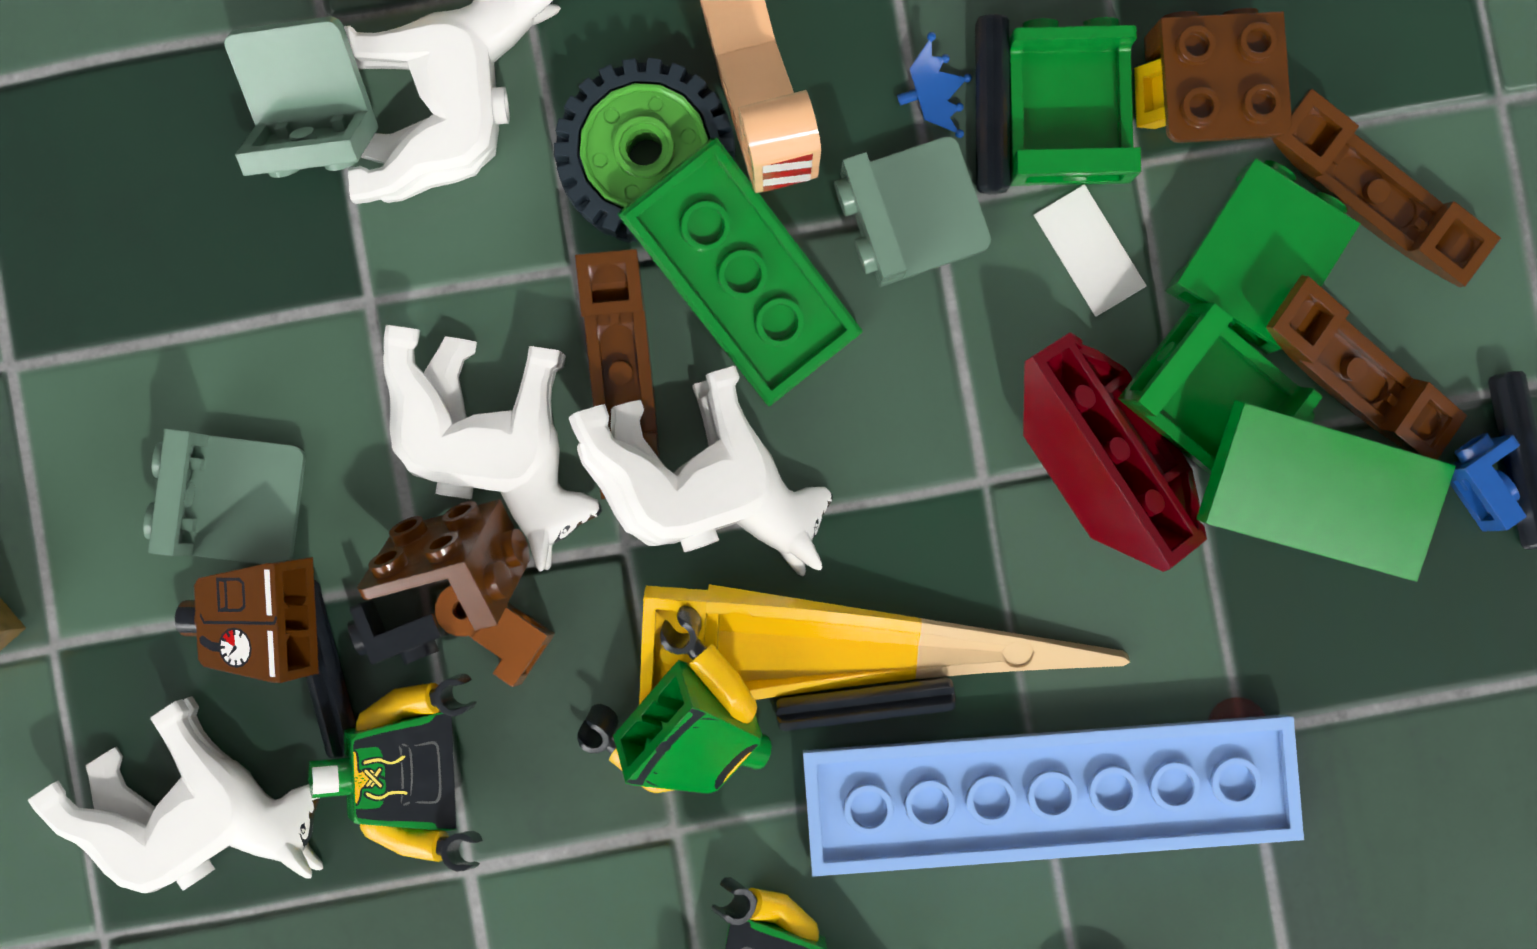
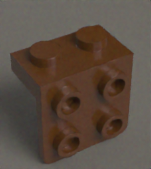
M1238 8L1226 11L1222 15L1199 16V13L1195 11H1179L1164 15L1144 37L1145 61L1161 59L1166 134L1171 141L1184 143L1275 138L1283 136L1290 130L1292 116L1284 11L1259 13V10L1256 8Z
M501 499L479 505L475 501H466L452 507L444 515L423 520L421 516H413L396 524L389 531L390 536L378 555L369 562V569L358 584L357 589L364 600H370L448 579L472 627L476 631L498 624L530 561L529 546L524 534L519 529H515Z

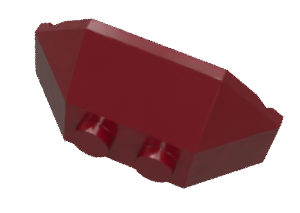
M1069 332L1025 361L1023 436L1091 539L1162 572L1167 571L1207 540L1205 526L1199 520H1196L1200 509V502L1193 469L1178 448L1118 399L1133 379L1127 369L1099 350L1083 345L1082 339Z

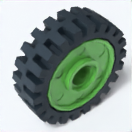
M636 58L622 60L623 66L612 68L610 64L599 69V76L591 80L589 77L579 85V93L575 97L571 95L564 105V116L558 119L555 130L557 140L554 143V157L558 175L567 197L576 210L596 229L628 243L638 241L617 213L712 137L718 138L735 161L733 130L728 114L716 93L712 92L706 82L698 75L692 76L687 73L685 67L676 63H672L671 66L664 65L661 59L648 58L647 63H638ZM643 140H652L662 147L659 159L647 166L632 162L630 152L633 146Z

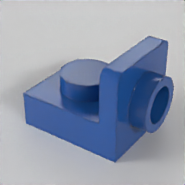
M1483 433L1469 440L1454 452L1459 460L1452 464L1456 468L1450 485L1482 532L1509 530L1527 517L1517 502L1520 499V494L1515 484L1506 474L1495 470L1492 466L1520 446L1514 435L1490 438L1487 433Z

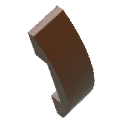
M1312 88L1307 90L1291 112L1292 126L1290 130L1281 137L1271 139L1279 150L1320 192L1331 195L1341 201L1348 208L1347 214L1374 235L1425 269L1458 287H1465L1501 237L1455 201L1445 204L1439 201L1355 134L1359 127L1358 124Z
M630 249L575 255L581 316L584 317L593 407L605 404L609 414L608 427L611 431V409L620 404L641 400L644 408L640 419L642 435L660 459L653 375L638 250ZM600 488L601 499H606Z
M1301 275L1266 326L1271 336L1311 379L1357 417L1404 450L1438 460L1467 415L1430 382L1413 379L1346 320L1350 313L1309 276Z

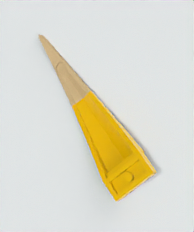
M709 584L708 590L646 586L643 598L639 705L678 660L687 663L693 661L687 653L679 655L670 653L661 644L660 632L665 620L677 632L688 633L677 619V613L681 606H689L697 611L702 621L698 638L707 648L711 644L717 648L740 675L755 700L912 679L1010 671L1125 666L1130 663V659L1123 650Z

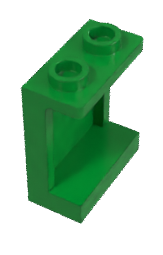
M1097 17L1085 20L1083 26L1059 27L1058 20L1039 18L1025 21L1022 24V28H1015L1009 38L1010 186L1131 183L1142 172L1141 147L1133 146L1131 47L1137 39L1135 25H1120L1119 19L1113 17Z
M1255 158L1241 169L1235 179L1237 184L1186 265L1176 272L1165 291L1188 306L1192 303H1216L1233 317L1228 326L1247 343L1267 355L1282 349L1271 336L1266 326L1301 275L1309 276L1321 287L1361 223L1346 215L1348 208L1335 197L1322 192H1317L1314 195L1296 184L1295 174L1285 166L1272 160L1261 162Z
M1192 303L1118 399L1206 473L1211 475L1234 400L1312 423L1315 417L1313 409L1322 399V395L1314 388L1300 387L1233 331L1228 326L1233 317L1216 303Z

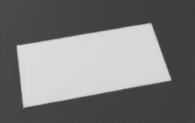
M1085 184L1034 214V217L1095 317L1146 287L1145 282Z

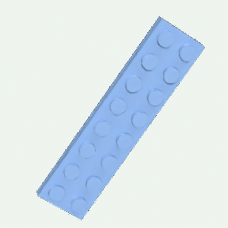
M1287 714L803 750L812 877L1304 840L1294 717Z

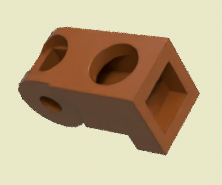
M452 586L447 587L439 594L435 604L437 621L447 633L454 636H469L502 659L492 674L512 687L521 685L555 635V633L509 602L497 625L475 631Z

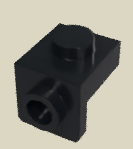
M373 601L360 602L350 606V612L354 619L347 624L351 641L361 656L368 655L371 665L400 654L404 664H409L438 652L439 648L435 640L449 635L439 625L435 613L386 632Z

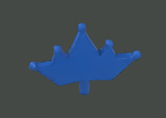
M929 32L927 34L928 42L910 67L915 89L898 94V101L901 106L919 100L924 120L955 132L957 138H962L964 136L963 130H957L950 117L956 112H961L964 109V105L962 103L955 105L948 100L964 82H970L972 76L966 73L963 77L939 71L943 63L949 62L950 57L948 54L932 56V41L936 39V34Z

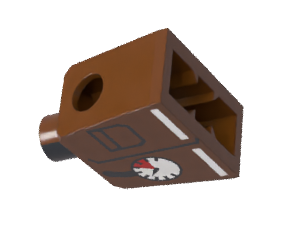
M313 557L266 563L198 578L194 584L195 600H184L176 609L175 626L181 635L197 637L198 660L203 667L271 683H283L319 673Z

